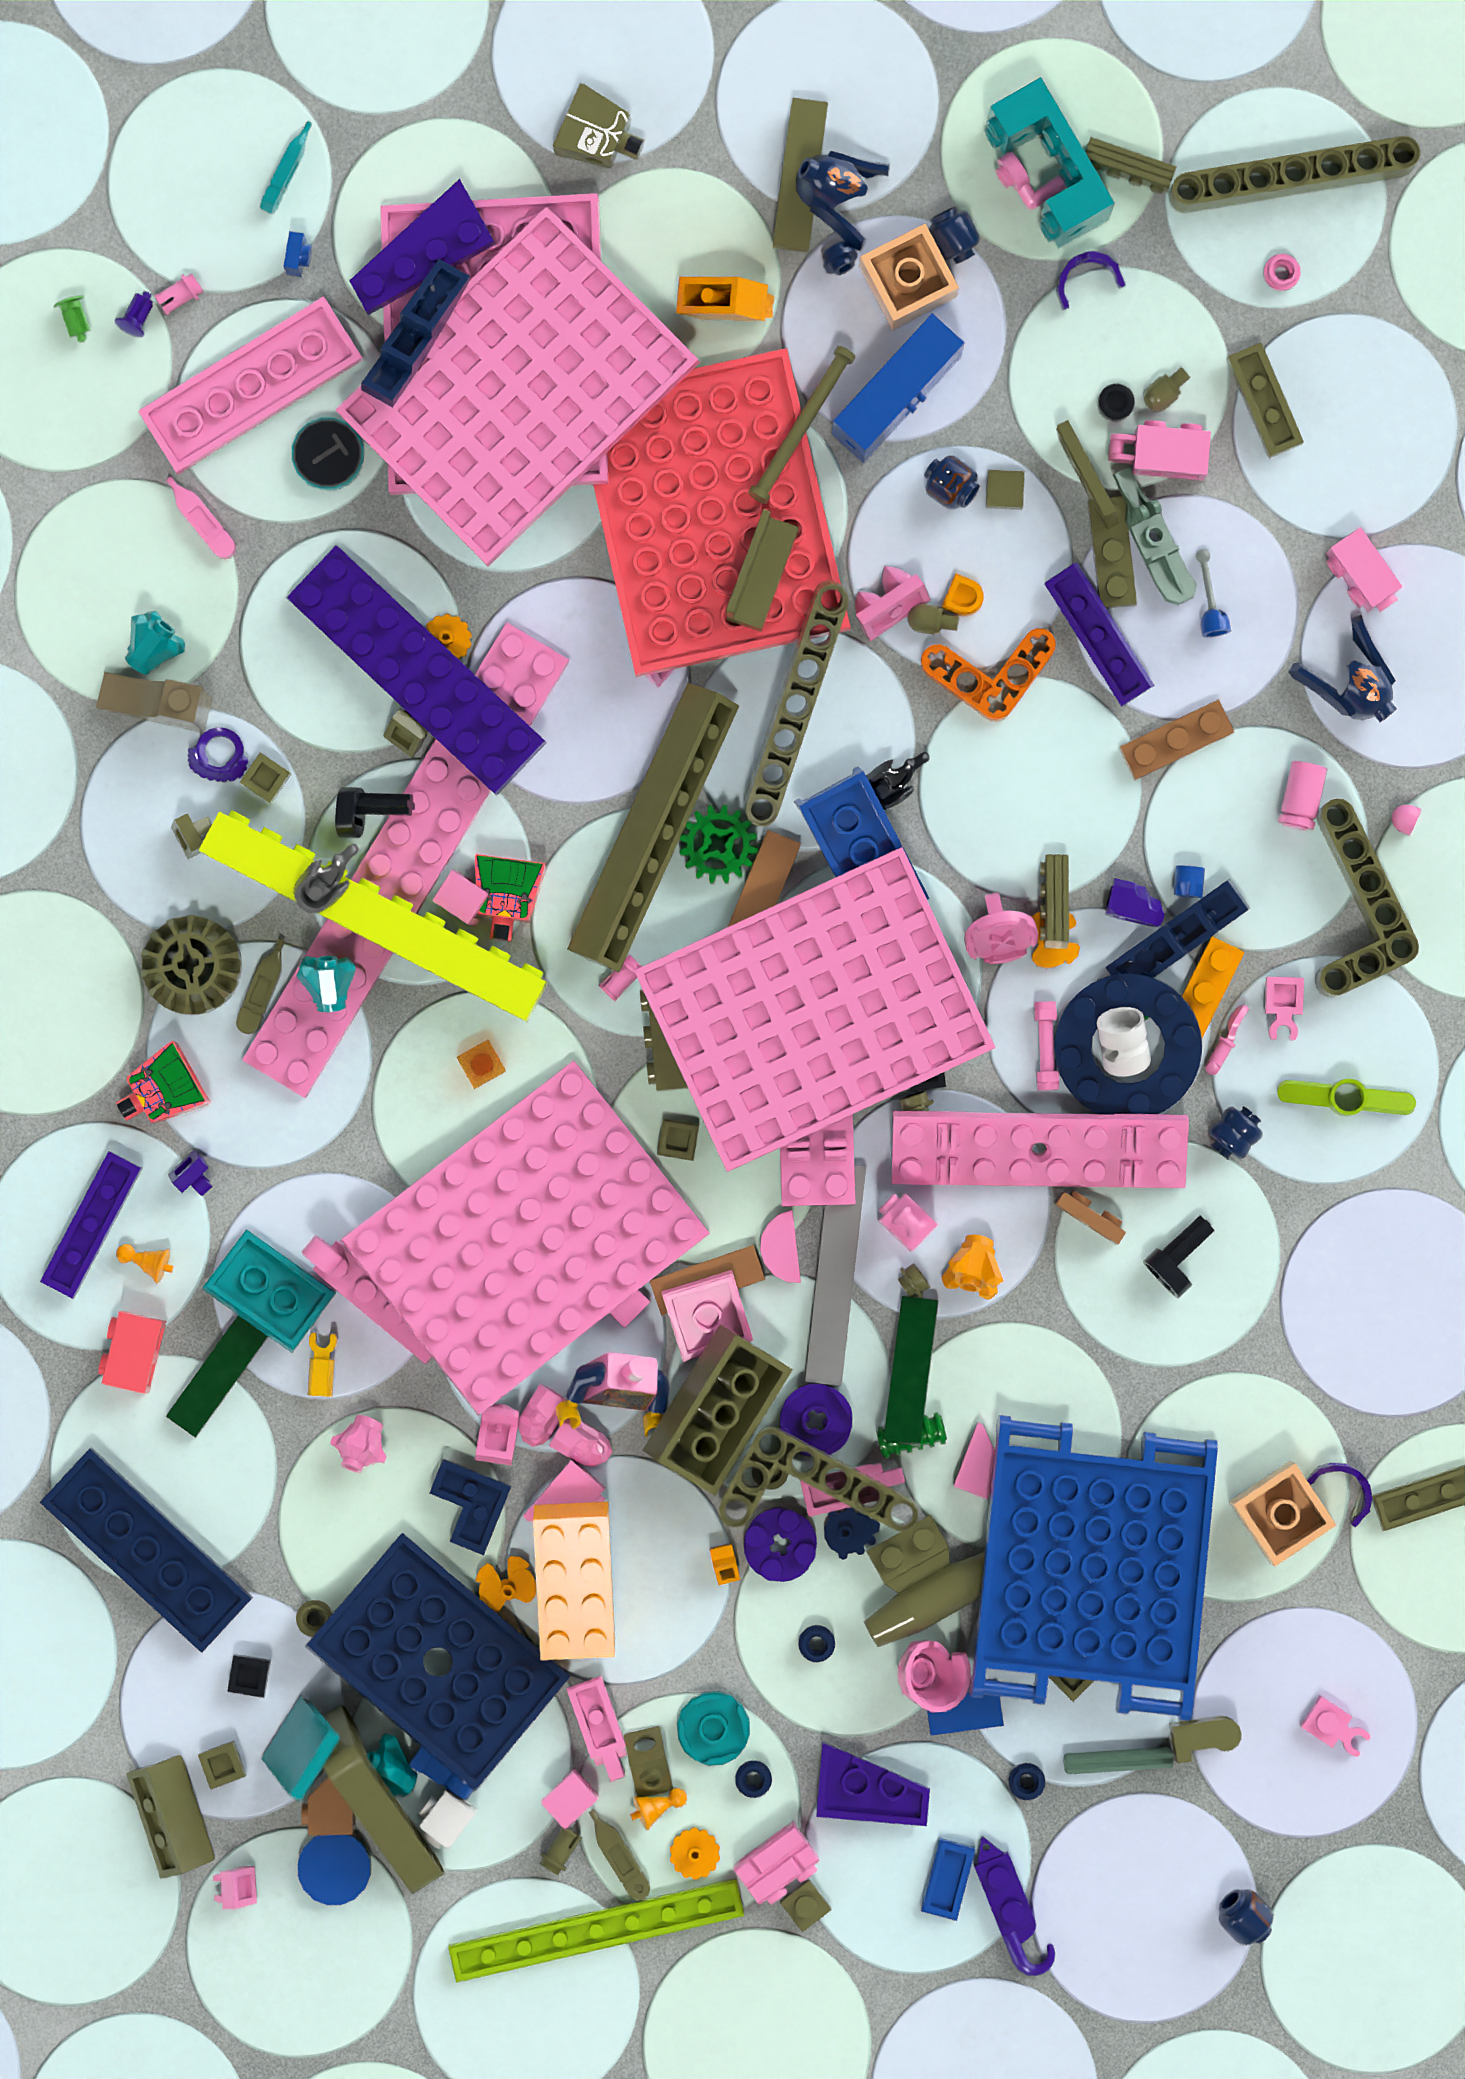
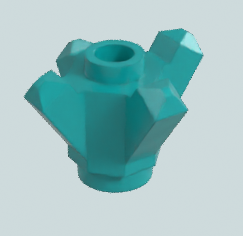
M156 611L144 613V615H135L131 617L130 645L127 648L128 653L125 656V660L136 671L148 675L151 670L158 668L161 663L184 653L185 642L182 638L173 635L175 630L163 621Z
M306 956L299 965L300 969L296 977L313 997V1003H316L317 1011L336 1012L346 1008L345 1000L348 997L347 992L355 974L356 965L348 957L337 959L336 956H321L318 958Z
M385 1733L379 1739L380 1747L375 1752L370 1751L366 1755L395 1797L398 1795L403 1798L413 1790L417 1781V1772L407 1763L396 1736Z

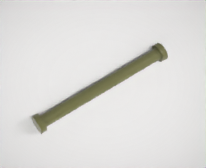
M842 346L836 347L833 352L835 358L757 485H752L749 489L748 494L756 501L767 504L770 499L768 493L847 364L854 362L856 356L850 350Z

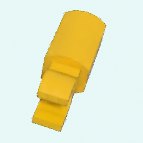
M312 1332L309 1337V1345L314 1352V1358L309 1360L307 1395L333 1396L335 1360L331 1359V1352L335 1350L338 1343L336 1334H330V1343L325 1348L317 1344V1333Z

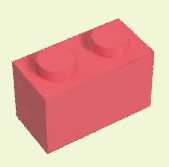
M119 1311L117 1318L112 1317L107 1332V1338L112 1339L109 1354L103 1353L98 1369V1374L103 1375L101 1384L143 1394L149 1393L167 1321L126 1311Z

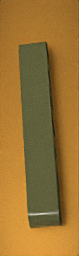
M1399 136L1185 172L1174 180L1169 192V202L1176 211L1191 213L1399 178L1408 175L1413 170L1420 158V147L1413 138ZM1393 151H1406L1410 157V162L1406 164L1397 162L1394 159ZM1357 157H1370L1374 162V168L1370 170L1361 168L1358 165ZM1324 162L1334 163L1339 170V174L1335 176L1325 174L1322 171L1321 164ZM1288 168L1299 169L1303 175V180L1299 182L1289 180L1285 170ZM1252 174L1263 175L1266 178L1267 186L1263 188L1253 186L1249 176ZM1217 180H1225L1230 184L1232 190L1230 193L1221 194L1215 190L1213 183ZM1181 186H1189L1195 191L1196 197L1191 200H1185L1179 196L1177 189Z
M823 581L816 586L744 799L746 816L756 826H768L778 816L848 607V594L841 584L836 581ZM830 589L839 591L841 597L838 605L826 608L821 604V597L825 591ZM815 625L827 626L829 634L826 640L820 643L810 640L809 633ZM804 660H813L817 663L815 674L808 678L801 677L797 672L799 664ZM793 695H801L806 700L804 708L796 713L788 711L786 709L788 698ZM785 729L793 732L794 740L789 746L779 747L774 743V738L779 731ZM775 764L782 768L781 777L773 782L765 780L763 778L764 769L768 765ZM759 799L769 801L771 803L769 812L763 816L753 814L751 806L755 801Z

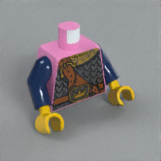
M606 1353L585 1365H581L576 1370L566 1394L568 1401H563L556 1406L559 1425L562 1426L564 1421L569 1418L572 1429L577 1428L581 1423L577 1405L582 1403L641 1411L648 1409L650 1412L646 1413L643 1417L644 1436L648 1438V1431L651 1428L657 1427L664 1416L662 1413L666 1412L670 1385L664 1373L657 1369V1359L620 1353Z

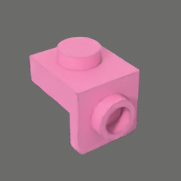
M493 1404L481 1413V1425L475 1460L512 1466L519 1424L518 1410H513L510 1406L504 1404Z

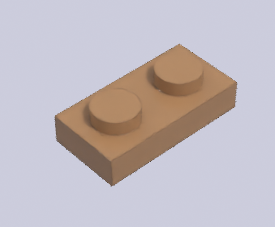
M1075 1190L1070 1195L1065 1192L1060 1194L1054 1204L1055 1206L1115 1245H1119L1126 1234V1231L1119 1228L1122 1224L1120 1219L1105 1210L1099 1215L1089 1208L1092 1202Z

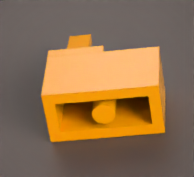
M679 277L676 313L701 320L765 321V318L773 317L772 306L774 304V296L767 293L768 284L741 277Z

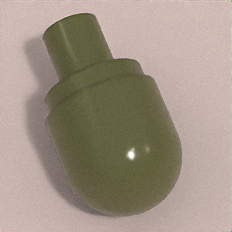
M1181 367L1170 377L1166 374L1162 377L1159 376L1144 392L1146 406L1150 410L1159 412L1172 405L1182 393L1179 388L1190 379L1187 372Z
M928 604L915 605L911 608L907 617L911 629L918 633L935 635V633L940 634L942 629L958 630L959 617L945 615L944 609L939 608V606Z

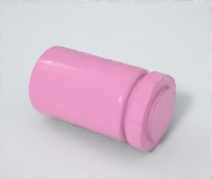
M1291 762L1281 806L1282 814L1279 815L1278 823L1297 830H1314L1315 822L1313 820L1316 819L1327 768L1307 762Z

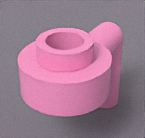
M1011 151L997 160L999 168L995 172L999 180L1006 188L1012 186L1017 190L1029 209H1036L1045 203L1047 199L1066 188L1064 181L1060 176H1057L1034 192L1029 183L1030 180L1026 170Z

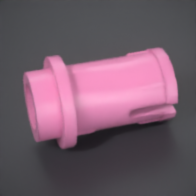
M192 273L186 277L184 274L180 275L182 279L159 294L154 295L159 304L173 297L171 301L161 306L166 315H169L170 312L193 298L195 300L199 299L197 295L201 294L203 290Z
M629 954L620 972L613 971L598 986L610 998L616 1001L630 984L637 979L634 970L642 966Z

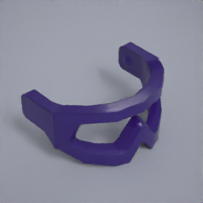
M1087 251L1074 256L1060 274L1057 289L1055 290L1062 310L1070 308L1069 301L1064 293L1067 276L1072 269L1079 264H1100L1114 275L1115 282L1120 289L1125 287L1126 284L1119 265L1108 255L1097 251Z
M1327 1463L1318 1466L1306 1479L1310 1486L1315 1483V1480L1320 1475L1337 1471L1354 1475L1360 1483L1363 1491L1362 1507L1358 1514L1350 1521L1351 1525L1357 1527L1364 1517L1371 1512L1370 1508L1373 1498L1369 1482L1359 1470L1346 1463Z

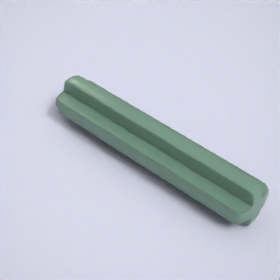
M1169 1747L1067 1753L1063 1758L1064 1770L1066 1774L1171 1768L1173 1766V1752Z

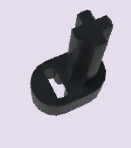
M341 787L336 801L335 828L337 835L340 838H360L364 832L366 815L411 816L412 810L415 809L413 795L365 793L361 787Z
M1201 1215L1162 1251L1156 1248L1143 1260L1144 1265L1153 1276L1176 1298H1180L1192 1286L1190 1280L1177 1266L1215 1231L1210 1226L1211 1224Z

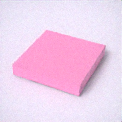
M732 1270L661 1291L683 1362L701 1356L720 1324L748 1342L753 1341Z

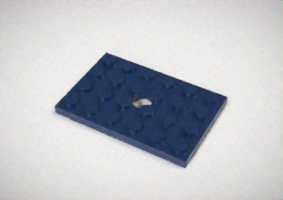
M403 1533L400 1534L305 1646V1648L474 1792L571 1677L552 1660H541L540 1650ZM432 1648H442L450 1654L452 1666L446 1675L437 1677L426 1671L423 1659L427 1651Z

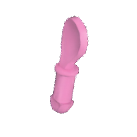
M1245 1004L1238 1006L1230 1015L1226 1038L1219 1037L1220 1041L1206 1063L1205 1070L1209 1075H1216L1219 1072L1229 1052L1235 1047L1233 1042L1237 1029L1249 1010V1007Z

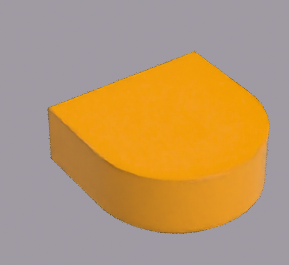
M955 573L941 608L959 616H971L978 612L984 600L983 590L974 580Z

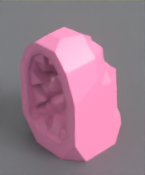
M540 1383L519 1418L518 1429L523 1441L534 1447L542 1445L549 1440L559 1425L555 1411L556 1406L563 1401H568V1399Z
M569 1418L558 1428L549 1444L551 1448L584 1466L594 1467L606 1462L612 1453L610 1441L603 1433L582 1420L577 1428L572 1429Z

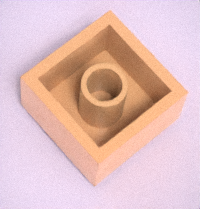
M926 224L860 256L859 267L892 330L957 297L959 287Z
M1291 1461L1229 1501L1268 1562L1273 1566H1277L1337 1526L1296 1463Z

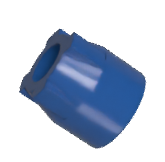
M1176 866L1174 895L1186 898H1202L1205 868Z

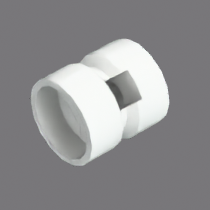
M1119 1007L1104 1012L1098 1018L1096 1024L1099 1041L1102 1045L1101 1054L1105 1071L1115 1076H1131L1144 1071L1150 1065L1151 1057L1146 1039L1147 1032L1143 1013L1138 1009L1130 1007Z

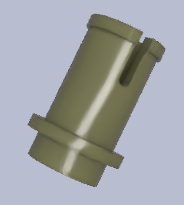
M561 1827L560 1832L548 1851L541 1853L540 1856L543 1858L539 1864L558 1876L561 1870L565 1871L567 1869L564 1865L579 1841L582 1840V1837L569 1828L564 1829Z

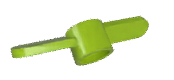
M1355 1079L1339 1080L1333 1085L1284 1080L1277 1087L1278 1098L1283 1102L1330 1107L1334 1113L1340 1116L1355 1115L1360 1111L1409 1115L1413 1113L1416 1107V1099L1409 1093L1367 1089L1361 1082ZM1343 1084L1354 1086L1360 1095L1359 1104L1351 1111L1342 1110L1335 1102V1092Z

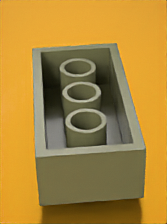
M720 1324L644 1446L643 1451L658 1463L715 1496L793 1369Z

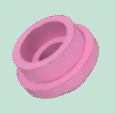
M1278 254L1271 257L1264 267L1266 283L1277 291H1286L1293 288L1300 278L1301 272L1298 262L1287 254ZM1277 268L1286 269L1288 277L1285 279L1278 278L1275 270Z

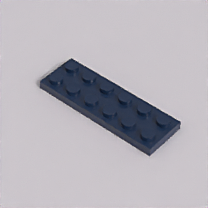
M92 1447L87 1450L39 1502L201 1653L205 1651L253 1598L252 1595Z

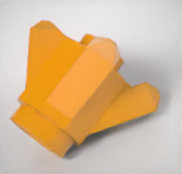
M967 1235L960 1250L948 1262L949 1267L941 1277L944 1286L948 1289L960 1287L969 1292H979L980 1297L987 1300L992 1299L998 1293L997 1286L1004 1281L994 1256V1241L982 1235Z

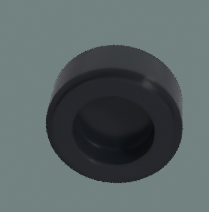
M1123 384L1108 385L1099 395L1098 410L1109 421H1123L1130 416L1134 409V395Z

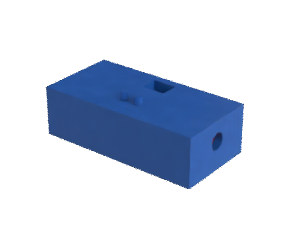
M932 313L833 420L831 435L864 464L910 412L913 414L917 410L916 406L927 399L926 395L961 358L965 342Z

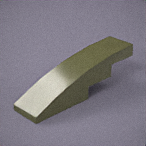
M792 97L773 248L809 253L814 214L810 212V207L801 201L796 191V178L800 165L806 158L822 155L828 102Z

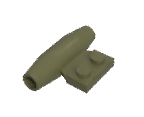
M931 1515L917 1522L910 1530L902 1531L866 1551L883 1583L898 1593L863 1621L877 1647L922 1632L980 1597L985 1552L950 1564L949 1546Z

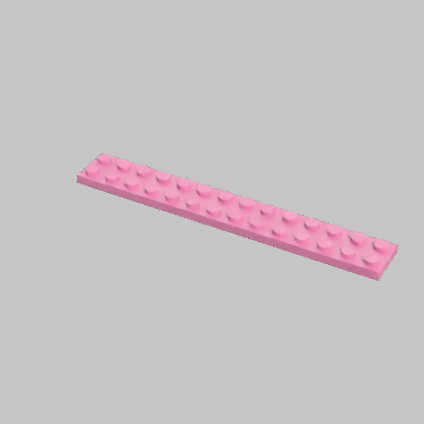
M506 622L475 675L531 726L570 661ZM435 740L403 793L413 795L415 809L412 810V815H390L351 880L359 883L361 878L370 881L381 888L378 892L379 895L389 900L392 899L393 895H396L413 904L411 911L418 914L491 793V790L440 742ZM327 919L304 957L336 956L337 959L348 957L356 965V971L347 992L346 1008L336 1012L317 1011L316 1003H313V997L296 977L300 969L298 966L242 1061L306 1098L392 957L393 952Z

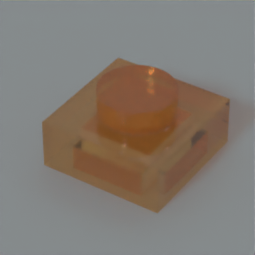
M489 1039L456 1057L474 1089L507 1072Z

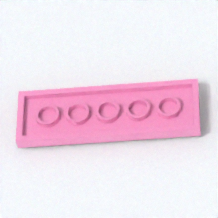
M323 296L138 412L175 472L179 475L362 362L363 358Z

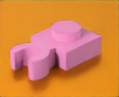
M1266 977L1265 1014H1275V1021L1272 1022L1268 1030L1270 1040L1277 1039V1029L1279 1026H1286L1290 1032L1289 1040H1296L1298 1028L1294 1021H1292V1015H1303L1304 978Z
M1321 1695L1300 1725V1727L1332 1748L1338 1739L1341 1740L1344 1749L1349 1754L1357 1757L1360 1752L1351 1746L1352 1738L1360 1735L1364 1739L1369 1740L1371 1737L1363 1728L1348 1727L1347 1725L1352 1716Z

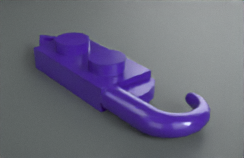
M981 1836L978 1860L974 1864V1868L1015 1967L1025 1975H1042L1050 1970L1055 1961L1056 1953L1053 1944L1047 1945V1956L1042 1963L1032 1964L1027 1960L1021 1943L1028 1940L1034 1934L1036 1920L1008 1851L1003 1852L984 1836ZM989 1844V1849L984 1850L983 1845Z

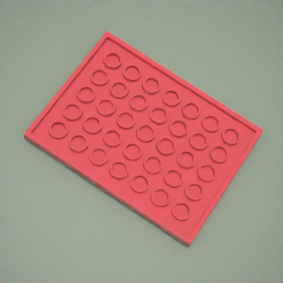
M787 348L694 368L608 451L609 484H594L593 486L636 677L795 643L798 640L816 586L827 580L836 581L841 584L807 433L801 439L768 493L770 499L767 504L756 501L748 494L751 486H756L801 413ZM766 509L771 511V518L797 526L799 531L762 632L728 621L726 610L762 511ZM834 589L825 591L821 597V604L826 608L835 607L840 601V592ZM847 610L839 633L851 630ZM820 624L815 625L809 633V638L827 636L829 634L828 627Z

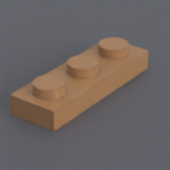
M1218 699L1120 746L1119 750L1135 781L1232 735L1234 730Z

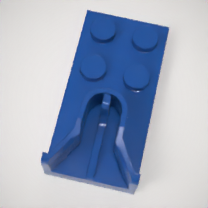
M858 766L853 769L850 776L805 800L798 798L794 801L835 878L903 847L864 771ZM907 856V858H908V860H909V862H910V864H911V867H912V869H913V871H914V873H915V875H916V877H917V879H918V882H919V884H920V886H921V888H922V890H923V892H924V895H925L926 899L929 900L930 898H929V896H928V894H927V892H926V890H925V888H924V886H923L921 880L919 879V877H918V875H917V873H916V871H915V869H914V867H913V865H912V863H911L909 857Z

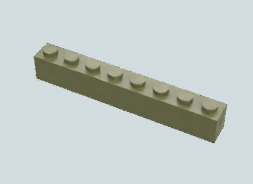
M687 683L567 950L591 962L620 972L738 711V704L718 692Z

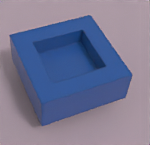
M289 231L283 266L287 275L301 277L303 267H309L312 246L307 245L304 233Z

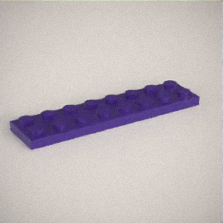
M337 545L286 597L496 796L547 743Z

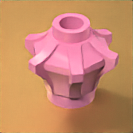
M356 1415L354 1422L343 1433L332 1437L330 1445L339 1451L343 1459L342 1467L361 1473L363 1467L371 1464L374 1465V1463H385L386 1455L381 1444L382 1423L367 1416Z

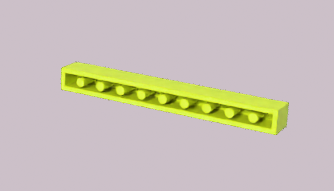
M233 810L230 811L228 816L219 811L198 851L296 902L293 894L295 883L314 862L313 858L316 854L298 844L295 845L294 849L281 844L280 842L283 837L268 828L263 827L260 833L248 827L251 820ZM328 861L326 867L329 866L332 862ZM345 869L344 875L338 884L347 880L350 883L348 889L335 904L318 914L528 1023L548 984L541 979L544 972L525 962L522 968L508 962L511 957L508 953L494 946H491L489 951L477 946L478 938L462 929H459L456 934L444 929L446 921L429 912H426L424 917L419 916L411 911L413 904L396 895H393L391 900L379 895L378 892L381 888L370 881L361 878L359 883H356L346 878L348 870Z

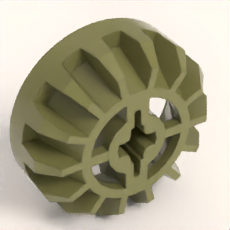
M187 915L167 920L164 925L150 934V939L141 953L142 970L140 971L149 994L163 1007L179 1014L201 1015L218 1009L234 994L241 978L242 959L236 941L225 928L207 918ZM192 939L203 942L210 949L213 956L206 957L202 952L196 950L195 942ZM175 942H178L179 951L174 955L172 964L163 966L167 950ZM189 954L192 959L199 961V966L193 968L194 973L192 976L189 971L182 969V964L188 962L187 957ZM214 962V969L212 975L209 978V980L205 984H203L202 979L208 973L209 963ZM173 970L179 978L185 980L187 989L174 986L166 977L165 972Z

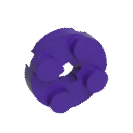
M807 1384L797 1388L786 1398L780 1412V1429L829 1455L837 1452L845 1445L852 1429V1410L848 1401L838 1390L825 1384ZM814 1410L817 1414L825 1413L826 1418L823 1420L825 1427L822 1430H818L816 1427L809 1429L806 1426V1423L810 1420L808 1416L810 1411ZM800 1451V1452H798V1453H801V1454H803V1455L812 1457V1455H811L810 1453H808V1452H805V1451Z
M776 1507L761 1512L752 1520L745 1533L744 1553L746 1560L757 1574L768 1581L787 1582L800 1577L809 1569L816 1556L817 1538L811 1523L806 1517L791 1509ZM779 1534L782 1539H790L791 1544L786 1547V1554L781 1555L779 1551H771L770 1546L774 1544L773 1537Z

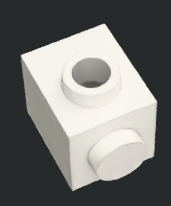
M448 1789L444 1791L438 1800L432 1796L419 1813L424 1818L419 1826L424 1831L422 1837L438 1849L441 1845L449 1849L475 1815L477 1808Z

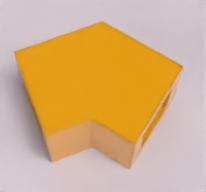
M732 1543L709 1548L718 1586L741 1580Z

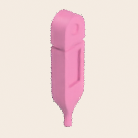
M169 477L166 481L173 489L176 504L181 513L217 557L221 559L231 558L236 552V544L195 493L177 485L173 478Z

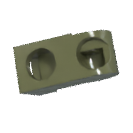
M1214 1716L1169 1723L1174 1760L1178 1764L1192 1762L1191 1751L1209 1748L1230 1751L1235 1749L1241 1741L1242 1732L1240 1727L1233 1719L1227 1716Z

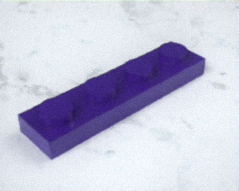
M1073 563L1044 583L1121 707L1155 686L1078 563Z
M108 1151L42 1276L41 1283L75 1299L143 1168Z

